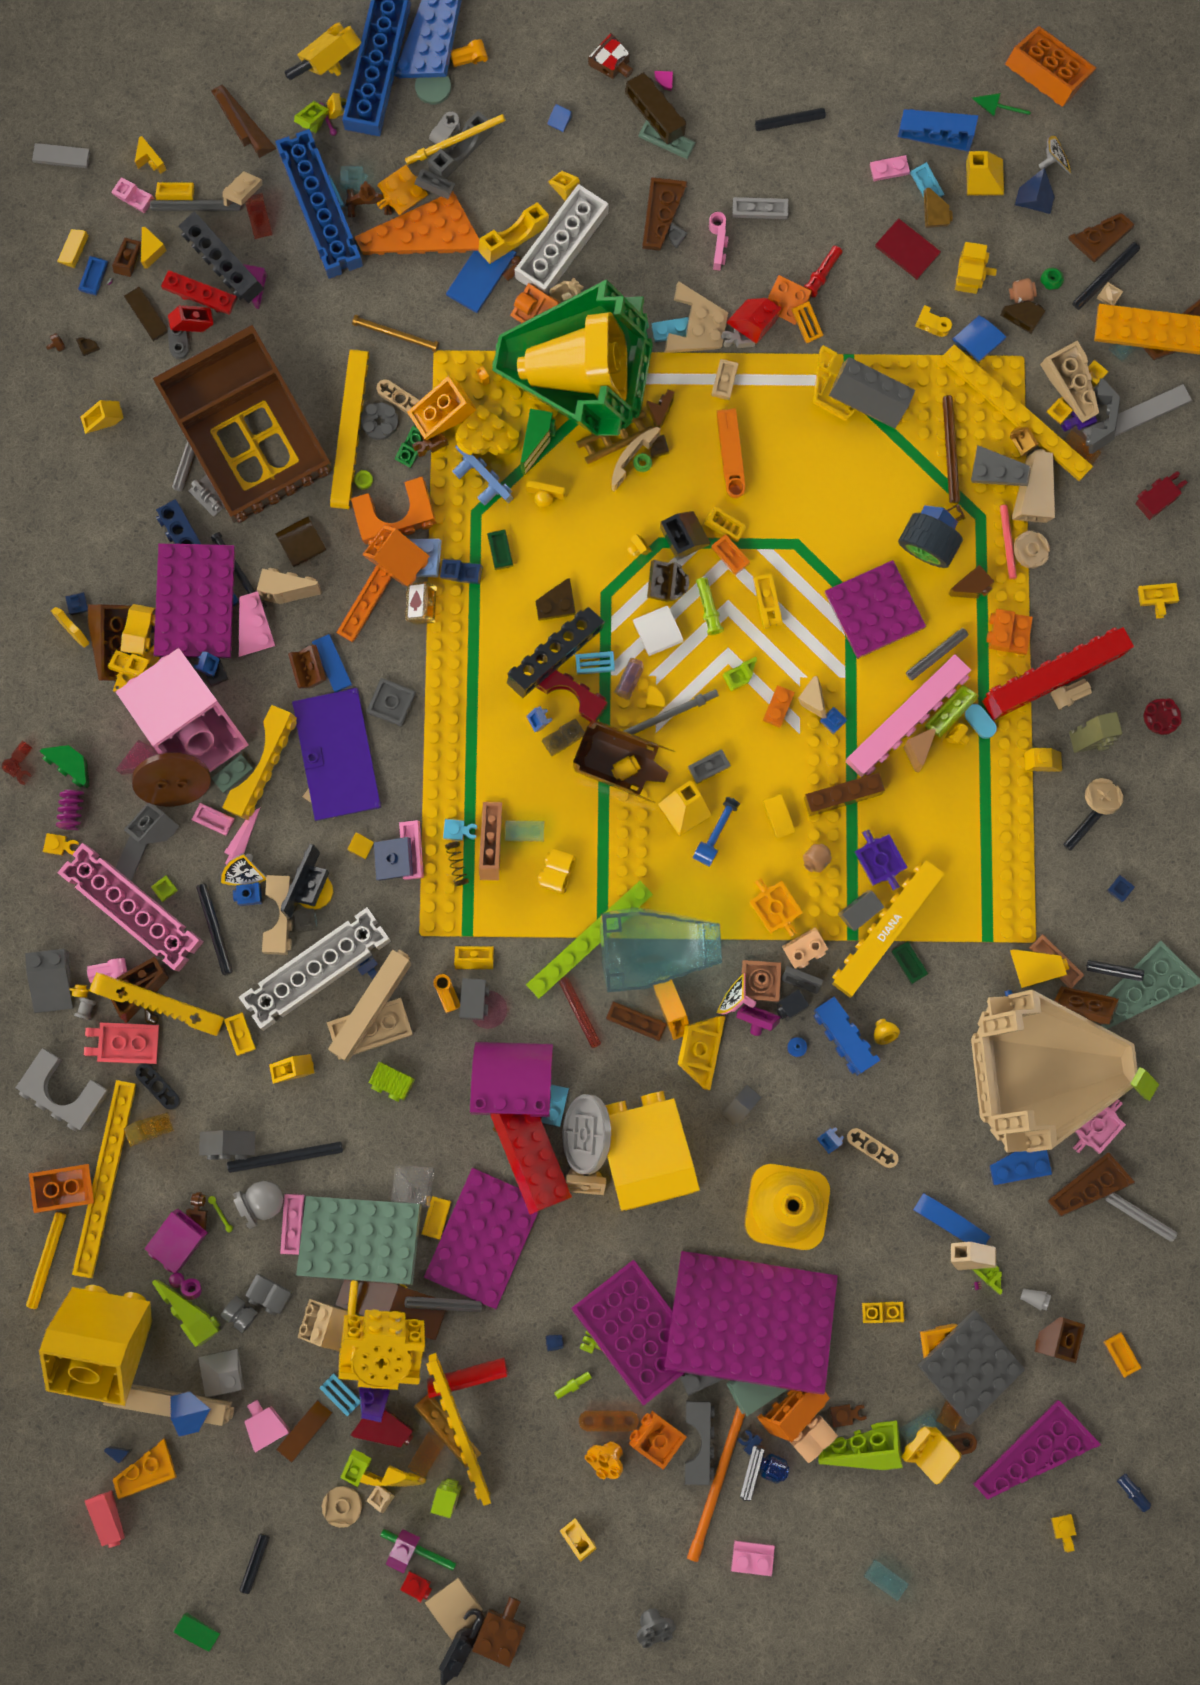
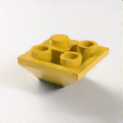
M969 151L966 160L967 195H1004L1003 159L988 151Z
M691 780L673 791L658 804L679 836L711 816L702 795Z

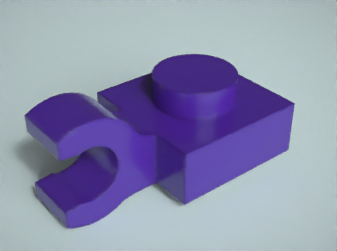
M1073 411L1071 413L1072 418L1064 421L1061 427L1064 432L1077 426L1078 430H1082L1095 424L1097 419L1094 416L1082 423Z

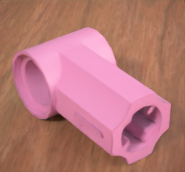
M125 958L112 959L108 963L87 966L90 983L93 982L96 972L113 978L126 973Z

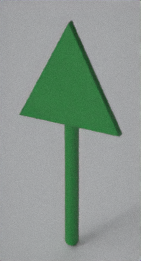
M1001 93L972 97L975 102L993 116L997 107L1027 115L1031 114L1027 110L998 104Z

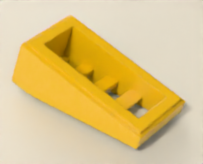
M717 506L711 509L703 523L722 535L726 534L735 542L739 541L747 527ZM715 515H716V516H718V518H717V520L714 522V521H713V518H714ZM724 519L725 521L723 525L720 526L719 524L721 520ZM728 523H731L732 525L730 526L729 530H727L726 527ZM735 526H737L739 528L734 535L732 532Z

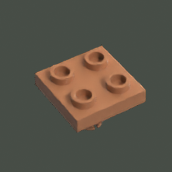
M742 960L741 975L745 973V995L755 1001L779 1002L781 963Z

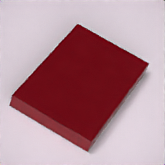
M899 218L875 244L878 250L916 280L921 277L941 254L939 249Z

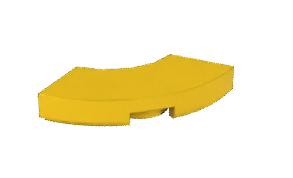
M58 607L51 610L59 623L82 647L85 648L89 645L85 635L68 618L63 610Z

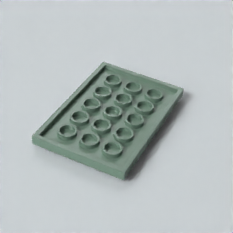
M306 1196L296 1275L413 1285L421 1205Z

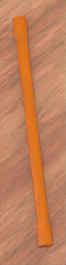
M738 1406L687 1559L695 1562L699 1561L705 1536L745 1414L741 1413Z

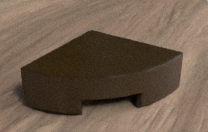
M84 337L76 338L83 356L100 350L95 341Z
M664 435L659 436L652 444L651 458L669 454Z

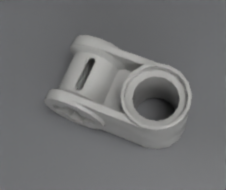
M447 112L432 130L429 140L437 144L455 136L460 129L458 115L455 112Z

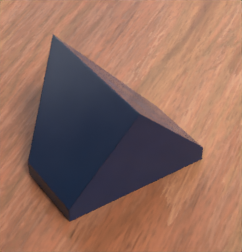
M1045 167L1019 187L1015 202L1016 206L1048 214L1051 213L1055 196Z

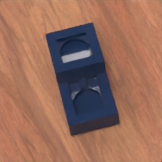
M443 559L440 578L456 582L480 584L483 566L481 564L463 563L461 560Z

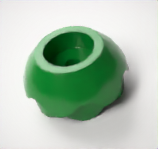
M1048 268L1042 273L1040 281L1048 290L1059 289L1063 284L1064 276L1059 269Z

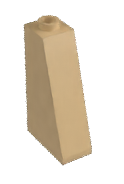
M1039 449L1027 456L1025 464L1031 468L1028 486L1019 487L1012 520L1047 523L1055 518L1053 453Z

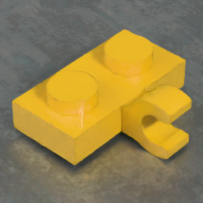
M1177 583L1138 587L1140 606L1155 605L1156 619L1164 618V615H1166L1165 604L1179 602Z

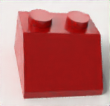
M768 298L747 299L730 317L727 324L757 344L775 324L782 308Z

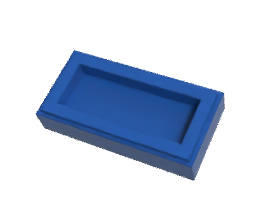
M90 256L78 290L97 296L108 261Z

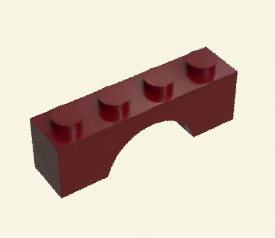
M557 670L536 687L547 695L555 690H567L573 693L580 704L579 715L589 722L598 721L607 708L604 696L599 693L593 694L589 691L590 688L583 683L579 685L573 681L574 678L567 673L562 674Z

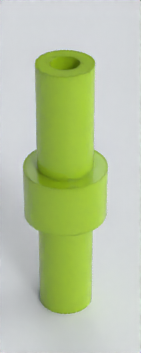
M587 1371L575 1380L574 1378L569 1380L567 1385L554 1392L557 1399H560L569 1392L578 1390L580 1385L592 1377Z

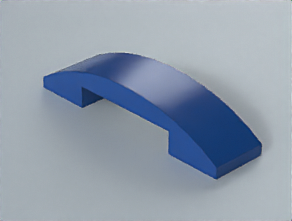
M924 1193L913 1209L963 1242L986 1245L991 1237L959 1214Z

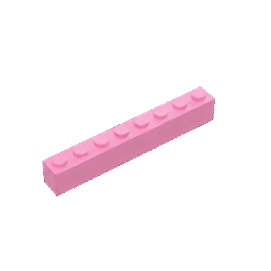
M954 654L869 736L845 762L861 778L865 774L867 776L876 769L874 767L875 764L878 762L883 763L889 757L888 752L892 748L896 750L903 743L901 739L905 735L907 737L911 736L916 730L915 726L919 722L923 724L930 717L928 713L932 709L934 711L939 709L943 704L942 700L946 696L950 698L957 691L955 687L959 683L963 685L970 678L968 675L971 669Z

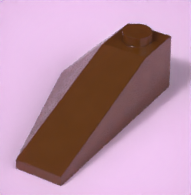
M88 605V626L99 681L117 680L116 675L119 672L110 670L108 665L115 651L121 652L122 633L126 626L128 610L131 605Z

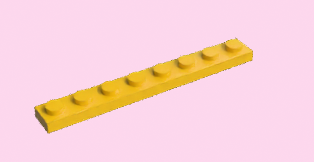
M437 1353L429 1355V1363L426 1364L430 1375H434L435 1381L433 1384L436 1393H440L442 1399H440L443 1411L447 1410L449 1414L447 1421L450 1429L454 1428L455 1443L457 1447L461 1446L463 1452L460 1454L464 1465L468 1464L470 1469L467 1471L470 1482H475L476 1488H474L476 1498L477 1500L481 1499L483 1506L491 1503L490 1492Z

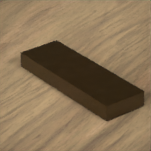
M140 287L124 295V298L152 341L168 333L164 323Z

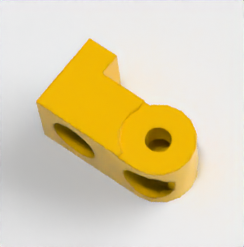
M924 305L915 327L939 337L947 336L952 328L951 320L947 317H939L930 313L931 308Z

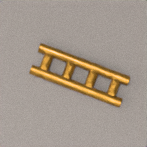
M641 410L640 416L632 419V423L635 422L639 432L629 436L626 429H621L620 435L622 440L612 444L608 435L596 436L591 434L576 441L578 448L585 446L589 456L584 458L586 463L590 464L629 445L638 436L653 429L652 426L646 428L641 420L646 417L645 412ZM601 438L606 448L596 452L591 443Z

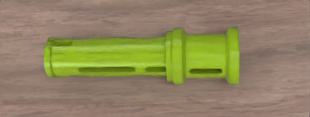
M702 577L697 579L696 583L704 608L703 619L707 623V635H716L723 632L724 628L719 621L720 613L714 606L708 578Z

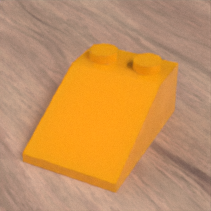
M447 376L407 413L424 439L428 440L463 422L477 409L459 382Z

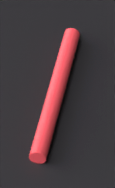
M1001 505L1000 512L1009 579H1016L1007 505Z

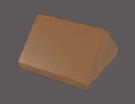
M932 728L908 739L903 747L915 772L919 773L925 763L936 729Z

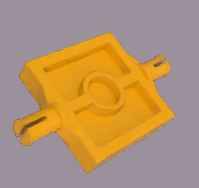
M405 165L378 183L377 186L382 191L384 199L377 202V206L383 209L389 204L400 216L426 198L428 193L425 189L415 185L417 176Z
M762 878L755 881L761 892L749 903L769 934L782 928L787 930L790 937L797 934L798 932H796L791 923L795 918L802 915L803 912L784 883L780 881L774 886L767 887Z

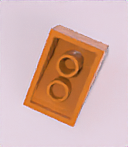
M89 1164L29 1173L34 1214L94 1203Z

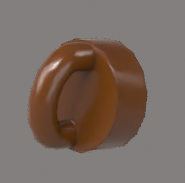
M57 333L50 335L52 343L46 346L47 350L56 347L58 352L65 350L66 347Z

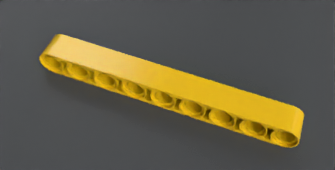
M352 349L349 351L330 498L331 508L350 510L349 500H351L353 489L351 488V483L354 482L355 471L353 468L356 465L358 429L361 426L360 412L363 411L364 400H362V397L365 394V377H367L368 371L367 359H369V351Z

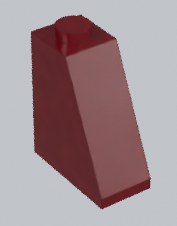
M385 1408L381 1422L362 1418L350 1435L354 1438L401 1448L403 1444L408 1446L414 1437L411 1433L414 1429Z

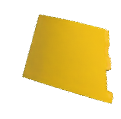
M389 1466L384 1478L366 1471L362 1475L360 1482L373 1486L407 1487L425 1484L427 1479Z

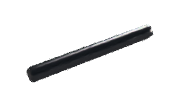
M334 1142L228 1161L227 1170L229 1173L339 1154L343 1152L342 1142Z

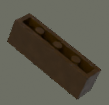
M643 72L626 82L625 94L667 145L685 135L687 125L685 119L676 112L673 104L667 101L663 92L658 90L651 78Z

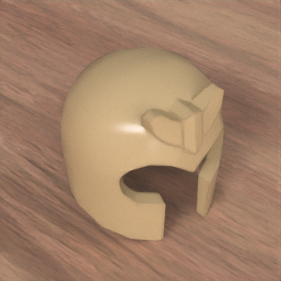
M572 278L571 281H563L550 289V296L562 303L581 293L584 287L579 284V281Z

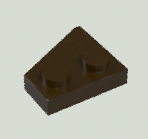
M570 578L564 580L535 601L538 621L576 615Z

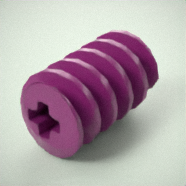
M67 789L59 793V796L63 799L58 801L62 807H58L57 811L62 814L56 817L60 820V822L56 823V827L63 830H79L75 826L80 825L81 822L77 821L76 818L82 817V815L77 813V811L82 810L83 807L77 804L84 800L78 798V796L84 795V792Z

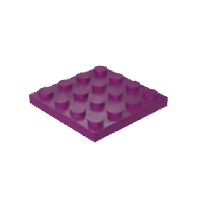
M893 560L824 592L857 659L926 628Z

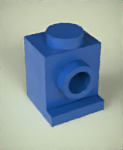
M257 882L236 885V890H233L234 902L237 901L239 906L262 904L261 884ZM244 891L250 892L248 897L243 896Z

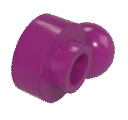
M179 1272L173 1273L169 1277V1284L173 1288L181 1287V1292L185 1299L194 1300L201 1295L202 1288L198 1280L193 1278L185 1280L183 1274Z

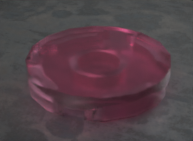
M490 991L489 997H486L485 1004H488V1016H484V1021L472 1020L477 1026L484 1029H492L501 1025L508 1011L504 998L497 992Z

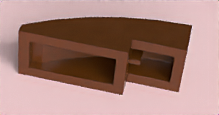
M317 1400L276 1450L292 1463L333 1412Z

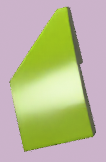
M756 657L724 672L722 676L731 691L749 683L753 675L755 663L757 662Z

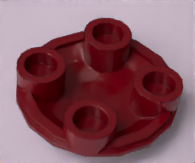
M1170 698L1155 699L1146 706L1143 714L1144 723L1148 729L1160 735L1174 732L1180 726L1182 719L1180 709L1174 700Z

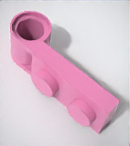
M721 212L713 213L709 220V230L713 234L718 235L713 270L719 271L721 265H725L726 260L723 248H727L728 237L725 236L726 217ZM714 222H720L721 225L717 226V225H714L713 223H714Z

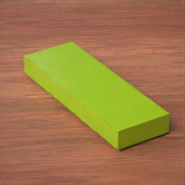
M962 685L925 724L926 729H936L935 735L940 738L978 699V695Z

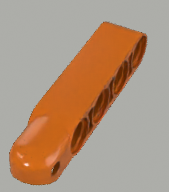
M736 408L717 410V424L726 492L729 497L737 499L743 496L745 492V479Z

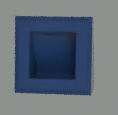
M111 1446L104 1450L117 1463L123 1462L132 1451V1449Z

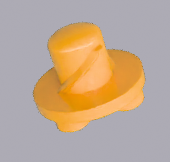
M608 1442L603 1446L594 1445L587 1451L585 1460L596 1470V1475L599 1478L617 1479L623 1472V1466L619 1460L623 1455V1450L617 1443Z

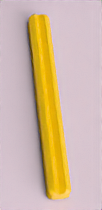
M56 1212L26 1304L28 1308H38L66 1218L64 1213Z

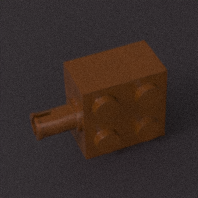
M509 1597L504 1612L501 1614L491 1609L488 1610L472 1649L473 1652L510 1668L526 1629L525 1624L514 1619L521 1603L520 1600Z

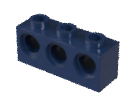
M176 499L156 509L159 514L156 518L161 527L165 525L168 530L165 534L170 543L174 541L175 544H201ZM174 513L171 519L166 518L167 514ZM179 528H182L183 532L181 534L176 535L175 531Z

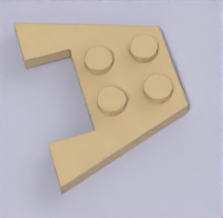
M678 282L674 301L691 305L686 337L669 333L664 353L721 349L724 339L721 336L726 328L728 312L681 282Z

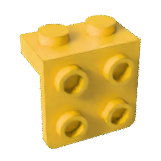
M925 1426L917 1432V1437L914 1441L905 1447V1452L901 1457L905 1462L916 1463L935 1484H940L961 1459V1453L936 1427Z

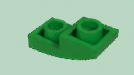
M415 425L412 426L405 442H402L395 457V460L409 468L412 467L418 457V453L414 451L412 445L415 442L423 441V436Z

